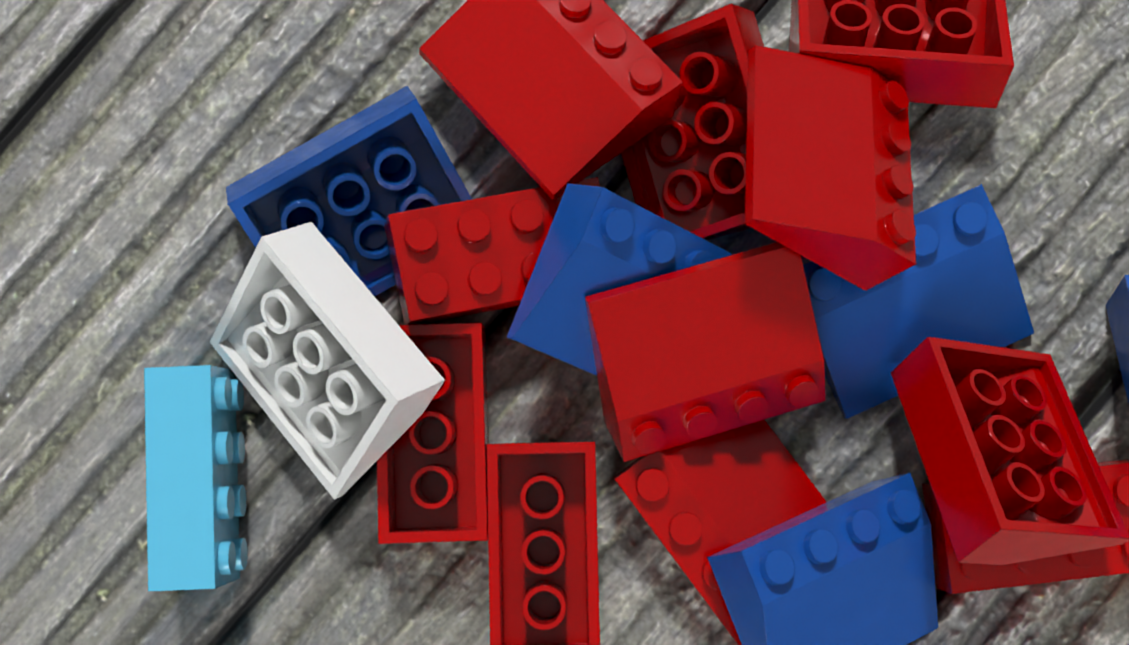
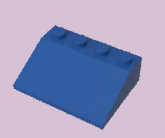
M408 86L403 87L226 187L227 204L255 248L262 236L312 222L374 296L396 285L384 226L388 214L472 199L419 102Z
M567 183L507 338L597 376L585 302L586 296L734 254L604 187Z
M982 184L915 214L916 265L867 291L812 261L803 265L824 357L825 378L844 419H848L898 396L891 372L927 337L1006 347L1034 334L1005 232Z
M911 473L872 481L707 557L742 645H907L938 628L931 522Z

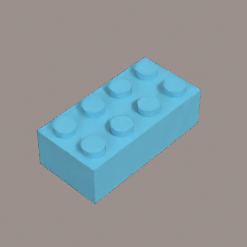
M212 365L144 368L148 592L216 589L240 579V570L246 569L248 559L246 539L239 538V517L244 516L246 512V490L244 485H238L237 465L243 463L245 458V439L242 432H237L236 411H241L244 405L243 384L239 379L235 378V374L231 369Z

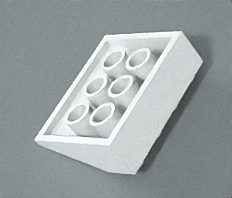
M312 222L260 238L210 340V344L334 500L343 496L424 413L445 381Z

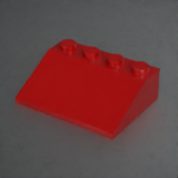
M467 0L419 48L420 56L552 200L564 193L567 183H579L673 117L683 81L604 0Z
M1005 0L791 1L789 52L871 67L890 81L898 82L907 91L909 102L997 108L1014 68Z
M731 3L643 40L683 81L673 117L621 152L635 203L706 241L751 228L745 224L748 50L755 45L764 47L754 11Z
M758 45L748 50L745 224L865 291L916 265V228L914 225L912 194L914 186L911 175V139L909 136V99L907 91L898 82L890 81L871 67Z
M778 242L585 297L604 422L624 462L826 401L824 357L800 254Z
M927 337L891 372L958 563L1006 565L1122 545L1129 541L1127 529L1050 354Z
M765 420L639 457L613 477L737 645L742 644L707 557L827 502Z

